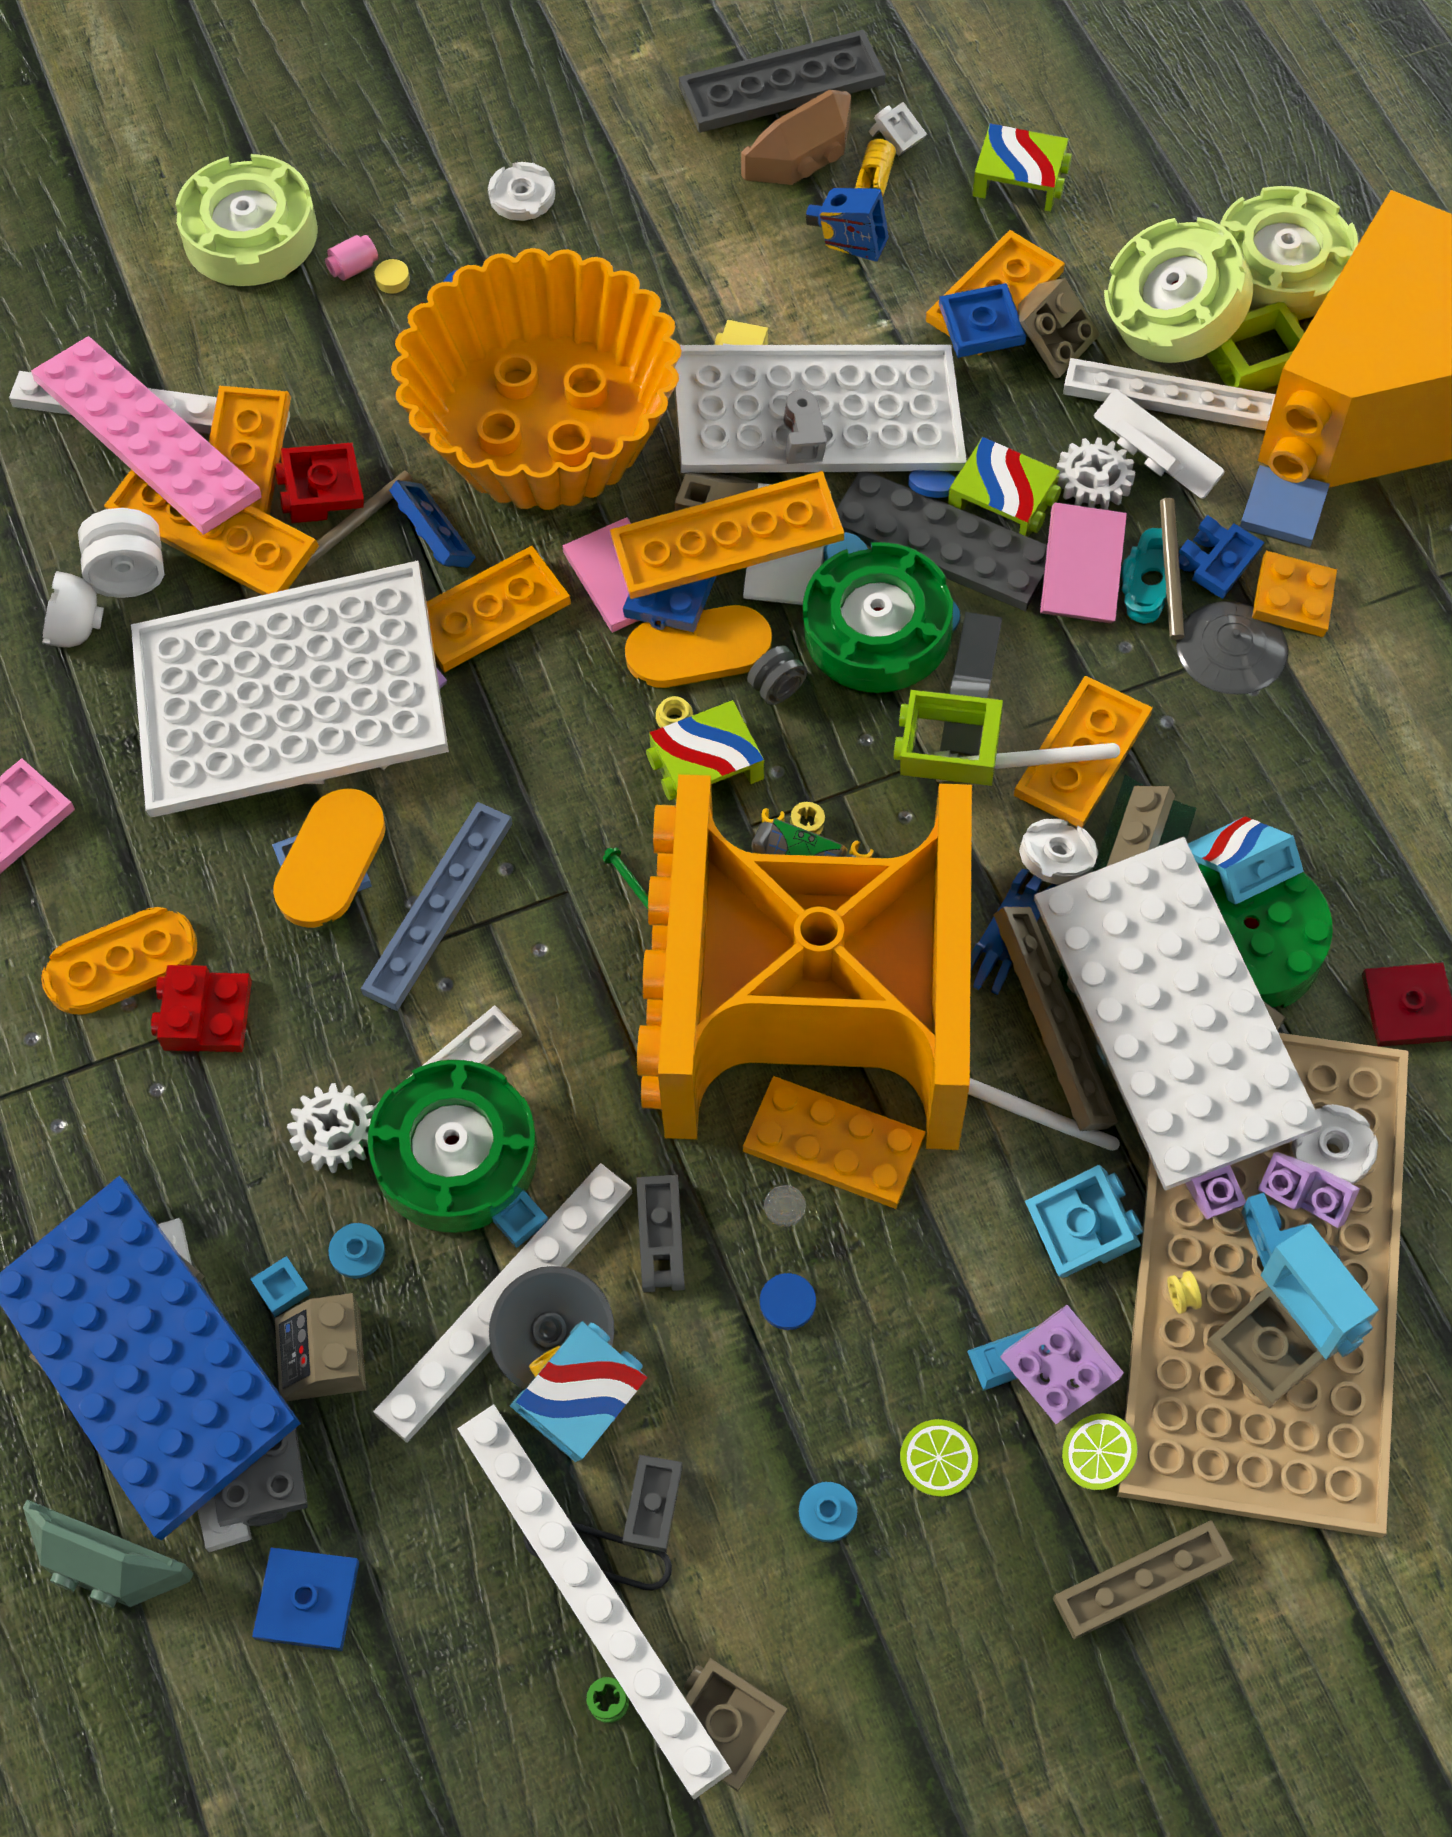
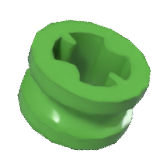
M602 1677L589 1687L586 1702L592 1715L597 1720L604 1723H613L620 1720L626 1714L629 1707V1698L617 1679ZM607 1688L614 1689L615 1697H620L619 1703L611 1704L608 1711H601L602 1706L600 1702L596 1703L597 1695H605Z

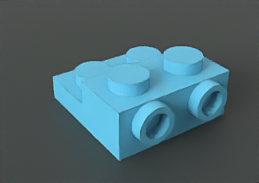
M1097 1165L1025 1201L1055 1270L1062 1279L1098 1261L1106 1263L1142 1246L1137 1235L1144 1231L1135 1212L1132 1209L1126 1212L1120 1198L1125 1196L1126 1192L1115 1172L1108 1175V1172L1101 1165Z

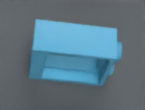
M1308 1225L1275 1247L1260 1276L1325 1360L1337 1352L1342 1357H1345L1357 1349L1364 1342L1362 1338L1373 1329L1370 1322L1379 1309L1313 1225Z

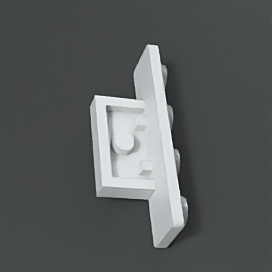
M1114 389L1094 414L1096 420L1120 437L1117 443L1126 449L1127 452L1133 456L1137 451L1148 458L1144 464L1156 474L1162 476L1166 472L1201 499H1204L1225 473L1222 467L1118 389Z

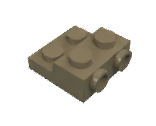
M1269 1286L1213 1334L1206 1343L1268 1408L1276 1403L1294 1385H1298L1325 1360Z
M710 1658L704 1668L697 1665L690 1674L683 1688L689 1692L685 1699L732 1771L731 1774L721 1781L736 1792H739L788 1712V1709Z

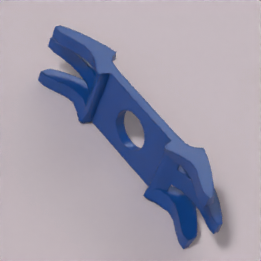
M1022 869L1013 880L998 911L1003 907H1031L1037 922L1041 914L1034 901V895L1037 894L1043 880L1034 875L1026 885L1023 894H1019L1018 892L1029 874V870ZM1052 883L1046 890L1058 885ZM993 917L982 938L975 944L971 952L970 973L981 954L985 952L986 956L973 984V988L979 990L998 960L1003 961L991 991L998 995L1013 966V962L1005 942L1001 938L995 917Z

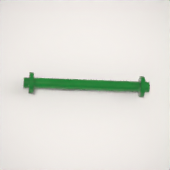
M617 847L608 848L604 852V862L614 865L648 910V894L620 859V849Z

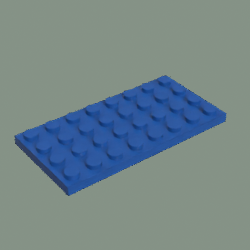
M120 1175L0 1272L1 1307L153 1536L162 1541L301 1424L208 1293L181 1259L177 1250L136 1193Z

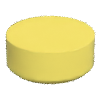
M385 260L375 269L374 274L377 287L385 293H399L406 289L410 283L408 267L400 260Z

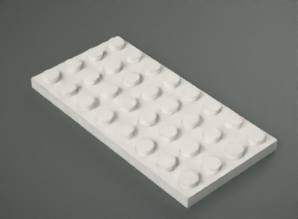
M680 345L682 350L681 357L675 366L679 374V381L674 389L681 473L961 471L967 462L951 345ZM806 390L811 392L818 401L827 440L823 462L787 464L785 449L788 433L791 431L785 427L783 418L787 398L793 391Z
M1185 837L1034 895V901L1165 1191L1189 1182L1193 1178L1235 1164L1321 1130L1323 1125Z

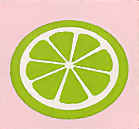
M1100 1413L1083 1418L1073 1426L1064 1441L1062 1458L1066 1472L1074 1482L1087 1489L1104 1490L1116 1486L1129 1475L1135 1465L1138 1453L1136 1436L1131 1427L1115 1415Z
M935 1419L920 1423L907 1434L901 1447L900 1461L906 1478L915 1488L928 1495L943 1497L960 1492L972 1481L978 1467V1451L974 1440L964 1428L948 1420Z

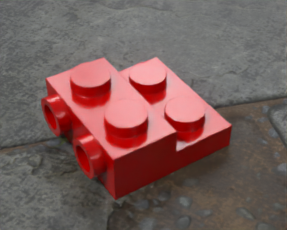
M353 442L281 448V463L275 464L277 485H285L286 492H280L281 509L283 514L290 513L291 523L327 520L328 511L364 508V497Z
M167 965L166 976H159L156 984L157 998L162 1000L161 1011L154 1012L151 1018L152 1035L157 1036L163 1050L243 1052L252 984L250 974L210 973L207 966Z

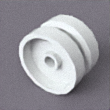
M114 508L92 514L82 522L78 531L82 576L85 581L92 585L96 593L116 598L135 597L150 592L161 583L165 573L158 523L150 515L135 509Z

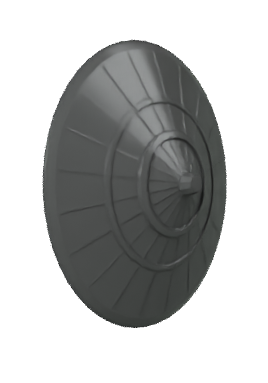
M1236 601L1214 602L1198 608L1184 620L1185 637L1176 640L1177 654L1186 672L1206 688L1234 695L1253 693L1273 683L1285 668L1288 658V645L1282 629L1279 625L1253 619L1254 606Z
M540 1267L517 1277L499 1296L492 1310L489 1323L491 1351L503 1374L515 1385L525 1390L535 1378L529 1365L549 1350L561 1346L570 1336L572 1329L582 1321L587 1326L590 1323H594L604 1330L610 1337L608 1344L612 1346L614 1319L605 1294L589 1277L566 1267Z

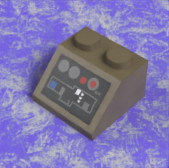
M353 1293L309 1299L275 1318L279 1393L285 1402L366 1390L361 1314Z

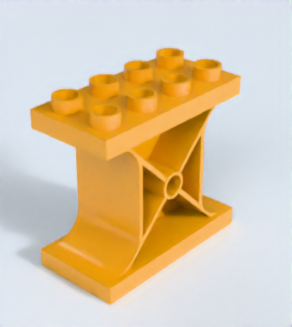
M678 774L676 805H656L654 812L653 849L654 853H658L657 876H650L648 895V924L653 925L652 950H645L643 999H647L646 1025L639 1026L637 1045V1074L642 1076L641 1107L644 1109H662L665 1138L697 1139L699 1107L703 1095L718 1075L733 1066L744 1063L872 1067L895 1072L907 1080L918 1093L926 1114V1149L959 1150L970 1086L972 785L939 784L934 828L928 838L918 848L903 856L895 858L778 855L746 852L728 842L719 832L713 821L711 776Z

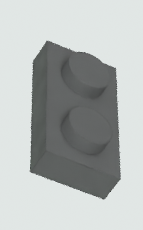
M639 1455L622 1540L623 1545L667 1553L683 1469L682 1462Z

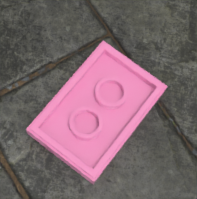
M1054 503L1052 505L1040 613L1105 623H1113L1115 621L1127 513L1062 503Z
M627 517L563 545L564 555L612 633L639 621L624 617L623 606L629 593L610 535V529L631 524Z

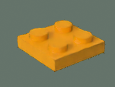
M1266 550L1261 561L1252 618L1324 637L1329 627L1337 569Z

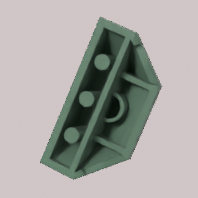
M28 1499L23 1506L40 1565L52 1574L50 1582L71 1592L75 1591L77 1585L92 1592L89 1598L106 1607L114 1608L116 1602L132 1607L190 1582L194 1574L180 1561L166 1557Z

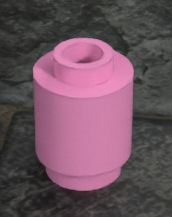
M356 235L329 248L325 264L333 277L338 276L342 281H345L371 268L373 262L378 260V253L372 240L367 235L361 237Z

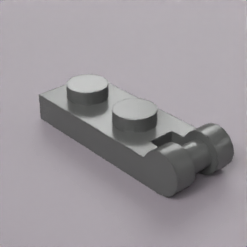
M678 1175L637 1177L643 1293L655 1292V1288L672 1287V1291L685 1290ZM670 1260L671 1270L654 1271V1261Z

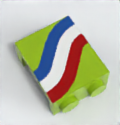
M990 123L974 174L972 196L985 199L991 180L1047 191L1045 211L1051 212L1054 199H1061L1065 178H1061L1062 173L1068 174L1072 154L1066 153L1068 138Z
M982 437L950 486L948 504L964 510L970 501L1019 523V534L1029 537L1032 532L1038 533L1046 516L1045 510L1048 506L1052 507L1059 499L1062 487L1058 486L1060 470Z
M733 700L649 732L650 748L646 749V754L653 770L660 769L664 777L661 779V784L669 801L673 799L677 801L678 774L710 775L711 784L741 772L745 773L750 784L764 779V758Z

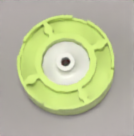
M251 154L252 161L230 164L229 157L222 158L198 170L183 185L175 204L177 209L176 223L186 255L200 273L228 286H254L285 278L287 274L300 266L309 256L315 245L318 233L317 220L309 187L302 175L282 160L266 155Z
M1274 186L1262 188L1260 196L1246 201L1241 197L1227 209L1220 225L1226 228L1235 238L1252 275L1253 296L1248 312L1276 302H1284L1290 312L1296 314L1298 320L1316 315L1358 245L1355 226L1353 223H1350L1348 226L1345 220L1338 214L1340 206L1329 198L1311 190L1291 186Z
M1197 217V222L1177 223L1176 219L1172 218L1156 223L1141 231L1121 249L1109 269L1112 276L1108 290H1104L1107 311L1126 344L1134 352L1146 359L1163 363H1177L1205 356L1221 346L1237 331L1251 305L1253 280L1238 243L1226 228L1212 220Z

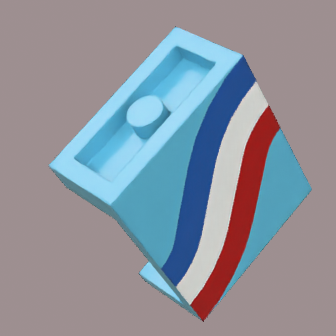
M1246 816L1188 843L1198 866L1202 864L1220 873L1227 899L1234 904H1238L1304 872L1293 835Z
M583 1321L572 1329L566 1341L529 1386L510 1405L511 1408L574 1462L584 1458L648 1378L640 1371L643 1365L627 1351H622L620 1354L608 1344L610 1337L604 1330L594 1323H590L587 1326Z

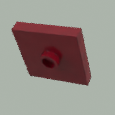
M1444 962L1364 969L1362 979L1378 1047L1452 1041V996Z

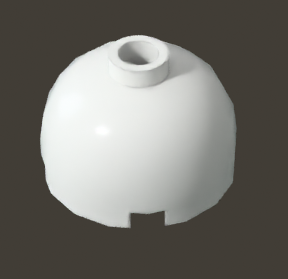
M56 571L52 584L54 593H52L47 606L42 644L70 648L85 642L89 638L92 628L100 629L104 608L97 606V594L91 584L78 576Z

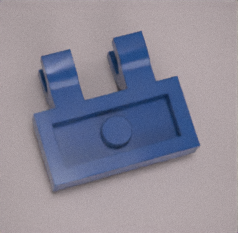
M1207 515L1198 527L1200 531L1193 541L1204 547L1215 546L1208 555L1199 546L1187 539L1179 550V568L1188 572L1195 570L1192 580L1223 599L1262 550L1265 542L1235 523L1227 530L1215 519Z

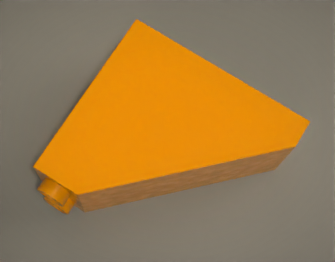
M1390 190L1282 370L1257 461L1268 465L1275 475L1285 481L1299 483L1310 478L1328 483L1330 488L1452 459L1451 213Z

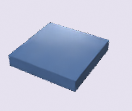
M1259 465L1240 527L1248 531L1310 547L1330 484L1310 478L1299 483L1288 482L1275 475L1269 467Z

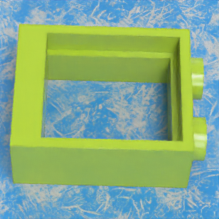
M1276 302L1248 312L1237 331L1221 346L1206 355L1226 386L1262 391L1279 384L1282 370L1302 338L1304 331L1299 325L1296 314L1290 312L1284 302ZM1275 329L1290 352L1249 366L1234 343Z
M911 690L909 704H901L899 726L905 727L903 737H896L894 747V760H900V775L992 786L1002 720L1003 700ZM919 718L982 725L983 733L979 760L913 753Z

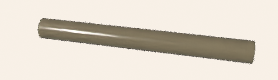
M407 471L400 473L364 503V508L356 509L317 541L319 547L307 562L305 568L311 566L394 497L389 490L396 480L413 482L411 475Z
M1164 498L1160 500L1169 637L1171 640L1183 639L1185 635L1175 500L1173 498Z

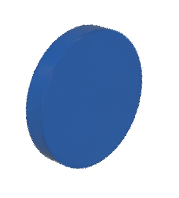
M914 470L909 475L908 485L913 491L923 496L942 498L949 496V488L954 482L955 477L946 471Z
M792 1273L776 1275L767 1281L761 1291V1312L764 1318L776 1328L783 1330L800 1328L812 1318L815 1312L816 1295L814 1289L805 1278Z

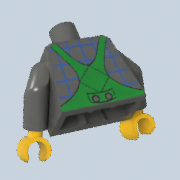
M768 808L762 810V823L751 843L752 853L872 858L874 852L873 849H870L868 854H859L857 851L861 842L854 841L849 854L846 855L848 849L843 844L785 822V813L783 811L780 812L778 818L769 819Z

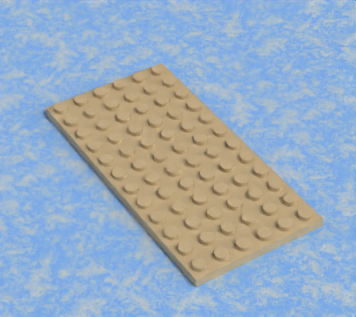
M1279 1033L1315 1110L1325 1105L1334 1104L1349 1107L1361 1114L1370 1124L1369 1128L1372 1130L1373 1135H1376L1378 1149L1376 1160L1367 1175L1353 1184L1360 1188L1345 1224L1337 1228L1301 1207L1293 1210L1267 1194L1265 1196L1269 1205H1274L1279 1212L1282 1224L1281 1229H1279L1280 1231L1310 1223L1328 1245L1338 1248L1343 1265L1379 1309L1370 1322L1373 1329L1362 1338L1364 1342L1357 1349L1345 1357H1342L1337 1352L1327 1360H1324L1298 1385H1294L1276 1403L1268 1408L1206 1345L1208 1339L1268 1286L1260 1276L1264 1267L1241 1213L1244 1206L1206 1220L1185 1183L1166 1191L1164 1190L1149 1157L1142 1226L1144 1232L1141 1237L1142 1246L1140 1247L1124 1421L1131 1427L1136 1436L1138 1453L1132 1471L1118 1484L1117 1497L1383 1538L1387 1532L1408 1051ZM1292 1141L1230 1165L1245 1201L1250 1196L1263 1193L1258 1188L1273 1153L1279 1152L1294 1158L1291 1148ZM1327 1144L1329 1151L1333 1153L1340 1152L1336 1145ZM1191 1271L1199 1286L1202 1306L1199 1309H1193L1189 1306L1185 1313L1179 1314L1171 1301L1167 1279L1172 1275L1180 1279L1183 1272Z

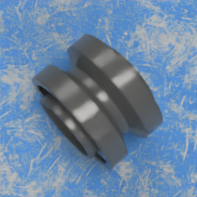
M782 645L774 647L763 654L750 669L747 680L756 691H760L761 697L767 704L776 705L792 696L800 688L807 676V668L801 661L795 659L794 654L788 647Z

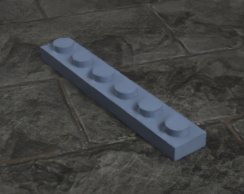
M476 803L361 987L363 996L398 1011L512 826L511 816L482 803Z

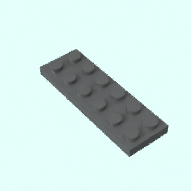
M864 30L681 76L679 77V88L698 132L701 133L800 107L828 90L847 91L851 94L885 85L886 75Z
M871 472L858 473L836 509L844 532L858 536L867 546L871 547V543L886 542L912 548L931 559L941 569L946 579L1025 612L1044 580L1047 555L1046 544L932 497L918 494L910 488Z

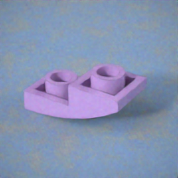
M1275 1152L1258 1190L1293 1210L1301 1207L1338 1228L1345 1224L1360 1188L1309 1163Z
M1230 1165L1193 1178L1185 1183L1206 1220L1242 1207L1246 1203Z

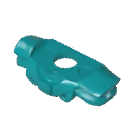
M1150 528L1142 533L1138 546H1132L1130 555L1123 561L1120 577L1123 581L1122 591L1125 595L1127 615L1139 623L1156 621L1161 614L1167 597L1162 528ZM1149 571H1157L1163 576L1162 581L1156 585H1147L1141 579Z

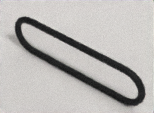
M571 1522L577 1531L623 1544V1537ZM524 1534V1543L526 1549L530 1552L531 1555L539 1558L536 1551L534 1550V1548L532 1547L529 1540ZM638 1548L655 1553L663 1559L665 1574L658 1582L646 1584L603 1571L609 1580L642 1590L653 1591L661 1588L668 1582L672 1572V1564L665 1552Z

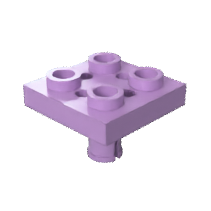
M1065 1305L1006 1349L1000 1356L1055 1424L1115 1383L1124 1373L1068 1305ZM1043 1373L1044 1379H1048L1049 1377L1050 1381L1044 1382L1043 1380H1041L1040 1374ZM1070 1379H1074V1381H1073L1074 1385H1077V1384H1078L1079 1387H1078V1388H1075V1387L1071 1386V1381H1070Z

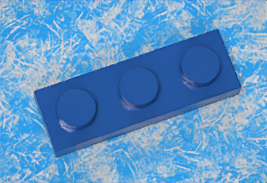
M396 480L389 491L398 502V508L408 516L416 527V533L426 541L434 552V558L446 567L468 568L476 557L421 483Z

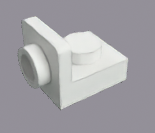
M904 102L894 109L890 105L882 109L875 115L876 123L869 130L872 137L881 132L885 139L893 144L898 156L923 140L927 135Z

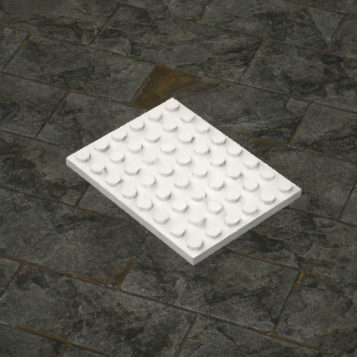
M419 561L131 624L145 808L150 818L449 752L423 575Z

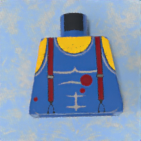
M833 188L829 191L822 206L810 204L807 209L806 224L822 227L825 245L828 248L868 260L878 261L889 238L881 189Z

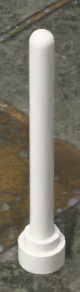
M1115 743L998 753L996 755L995 769L1113 759L1119 756L1120 747ZM950 750L934 752L936 756L979 760V755L959 757L958 753L951 754ZM936 779L937 782L946 781V780H937V779Z
M970 1078L968 1095L1113 1151L1120 1146L1119 1140L1114 1136L1099 1130L1080 1131L1075 1120Z

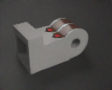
M806 390L793 391L787 398L783 418L785 427L791 431L788 433L785 449L787 464L823 462L827 440L818 401L811 392Z

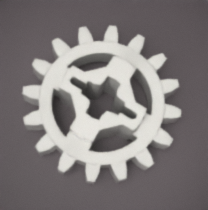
M1097 437L1095 444H1090L1086 438L1082 439L1081 447L1071 443L1068 453L1062 452L1060 454V460L1056 468L1060 470L1058 486L1064 489L1063 498L1075 497V506H1080L1085 502L1088 503L1089 508H1094L1095 504H1100L1104 510H1108L1109 501L1116 505L1121 504L1122 495L1129 496L1131 485L1134 482L1135 471H1132L1133 459H1125L1126 449L1115 451L1114 441L1105 446L1102 445V439Z
M331 1083L329 1092L324 1094L319 1087H315V1098L309 1099L303 1095L300 1098L304 1106L303 1109L292 1108L291 1110L293 1119L296 1122L287 1124L290 1135L294 1136L290 1139V1143L294 1151L299 1150L298 1155L303 1163L312 1159L311 1163L314 1170L319 1171L324 1163L328 1164L331 1173L336 1172L338 1163H344L345 1167L349 1170L352 1168L351 1159L356 1156L363 1161L366 1159L363 1148L364 1146L368 1147V1131L374 1113L373 1105L367 1106L368 1101L363 1093L354 1098L353 1088L349 1085L342 1093L338 1092L335 1083ZM352 1111L359 1117V1126L355 1125V1122L351 1120ZM307 1129L311 1130L312 1134L315 1135L314 1145L307 1138Z

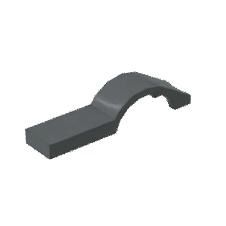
M965 612L950 694L988 698L1002 617ZM945 721L940 751L950 750L952 752L970 754V756L978 755L983 726Z

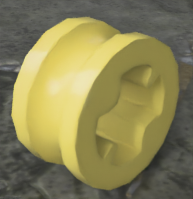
M802 802L796 805L791 811L790 824L818 835L821 834L825 821L823 809L813 802ZM801 816H804L805 819H807V816L814 817V824L810 826L808 822L807 826L800 823Z
M1191 1271L1183 1272L1180 1279L1175 1275L1168 1277L1167 1285L1170 1298L1179 1314L1185 1313L1189 1306L1193 1309L1201 1308V1293Z

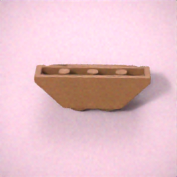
M828 90L775 120L757 137L752 146H747L741 152V176L748 181L793 185L799 180L811 176L815 171L830 162L837 161L845 154L850 124L851 95L847 91Z

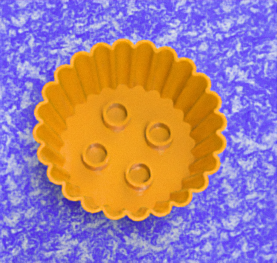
M530 248L518 253L515 258L509 254H494L484 261L482 267L477 265L461 267L453 275L452 282H441L432 286L427 294L428 303L419 304L410 310L407 318L411 328L403 330L395 340V346L401 356L392 363L391 372L400 383L396 391V400L409 414L411 427L474 489L481 493H488L498 503H509L512 501L514 505L521 509L538 506L543 510H552L561 504L575 506L585 496L589 498L599 496L603 493L606 485H613L619 482L626 469L634 464L665 413L668 399L679 381V374L675 366L681 357L682 350L680 345L671 339L675 330V321L666 313L659 312L661 300L655 292L639 289L640 282L635 274L622 270L613 272V266L606 259L591 257L582 260L577 252L569 249L555 251L549 256L541 249Z

